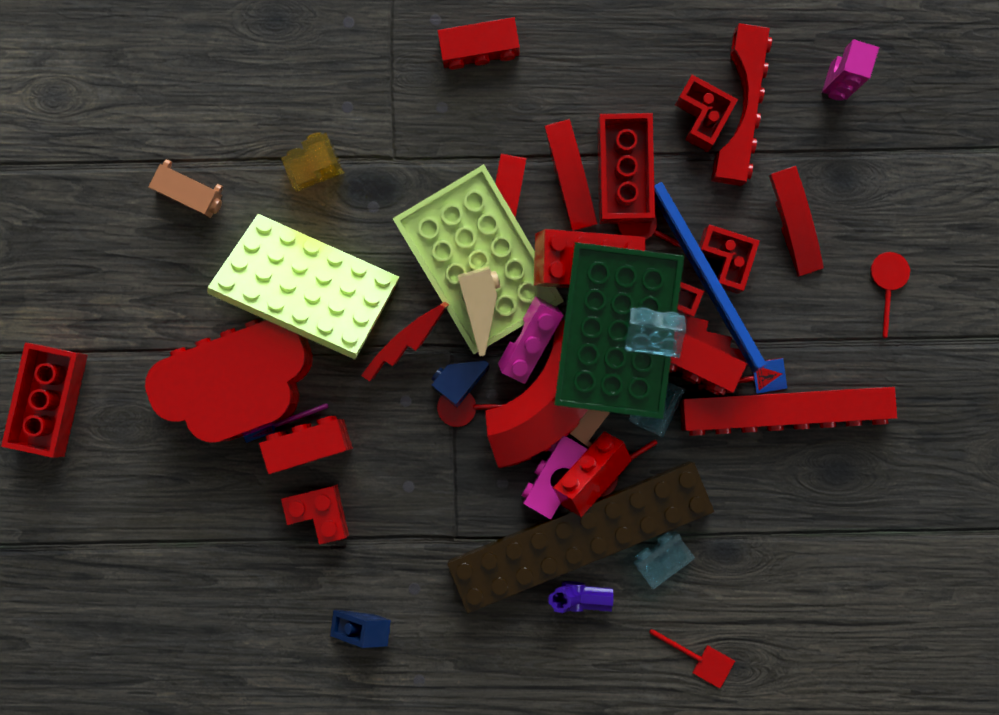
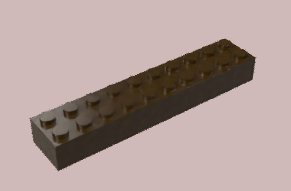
M688 461L610 493L605 497L598 498L582 517L569 510L552 517L551 520L547 519L448 560L447 564L468 614L714 513V509L695 463Z

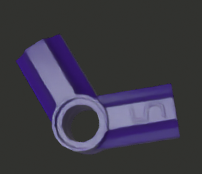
M563 581L562 587L556 588L554 593L549 594V604L553 607L554 612L560 613L567 611L581 612L584 609L612 612L613 588L587 586L585 583L575 581Z

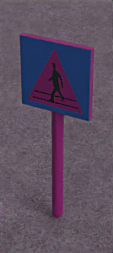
M328 404L319 405L279 422L269 423L243 433V437L246 443L274 433L276 432L275 428L328 408Z

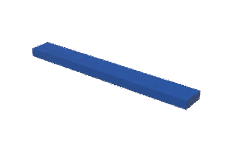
M660 182L654 185L655 202L751 371L755 373L763 369L767 365L664 184Z

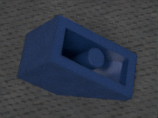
M486 361L449 364L445 369L439 368L431 379L434 381L431 386L458 408L489 370V363Z
M333 610L330 636L361 648L388 646L391 620L375 614Z

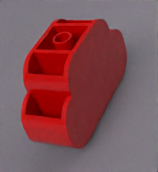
M260 319L250 321L245 324L246 328L236 331L233 328L221 332V337L218 339H202L195 342L196 347L187 350L185 347L170 352V357L155 363L149 370L145 381L149 402L155 413L161 418L173 422L186 421L191 433L202 441L220 442L242 437L243 433L269 423L279 422L290 417L295 412L299 403V390L296 383L305 378L312 367L313 355L306 337L268 320L262 322Z

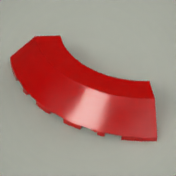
M561 320L555 330L551 354L536 381L514 400L497 408L485 410L487 436L498 468L525 462L544 450L548 451L552 448L553 444L562 437L568 436L579 425L580 419L588 410L554 405L565 320Z

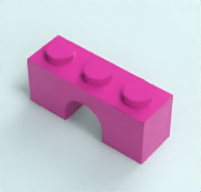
M853 39L845 47L843 57L837 56L830 63L822 92L829 94V97L834 100H847L870 79L879 47Z
M536 296L534 297L523 317L524 326L520 336L515 343L509 342L498 362L503 374L523 384L526 383L564 316L558 307Z
M565 436L548 450L551 452L546 461L542 459L534 472L538 475L533 484L528 482L521 495L525 498L523 504L550 520L561 503L551 486L552 474L560 468L570 469L588 450Z

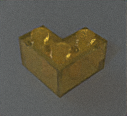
M317 132L307 136V140L301 142L302 150L301 148L292 149L286 153L287 156L281 158L291 185L296 191L344 173L334 144L327 133L321 134V132Z

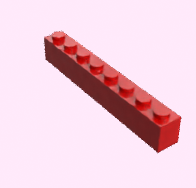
M895 387L680 399L682 431H689V436L705 435V430L715 429V434L731 433V428H741L742 433L758 432L757 427L767 426L768 431L784 430L783 425H793L794 429H810L811 423H820V428L836 427V422L846 421V426H862V420H872V425L889 424L888 419L897 418Z

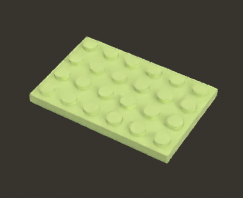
M484 164L393 218L441 301L449 304L447 311L473 354L478 352V348L459 283V274L488 266L491 272H497L501 288L496 289L497 299L487 346L524 325L523 317L535 296L554 306L564 302L556 287L534 286L535 251Z
M257 214L208 286V294L356 359L394 291L399 276Z

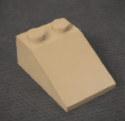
M489 266L458 275L480 356H484L486 353L497 299L496 289L501 288L497 272H491Z

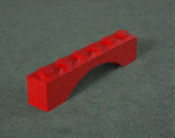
M739 23L734 30L730 57L737 67L742 82L743 110L733 137L715 156L711 182L742 186L747 182V179H751L753 164H749L751 154L755 153L757 139L753 138L754 130L758 129L761 119V113H757L758 103H762L765 88H761L762 78H766L768 72V63L765 62L766 53L770 52L772 37H769L770 28Z

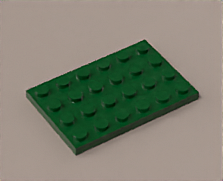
M575 242L554 405L663 419L684 261L683 255Z

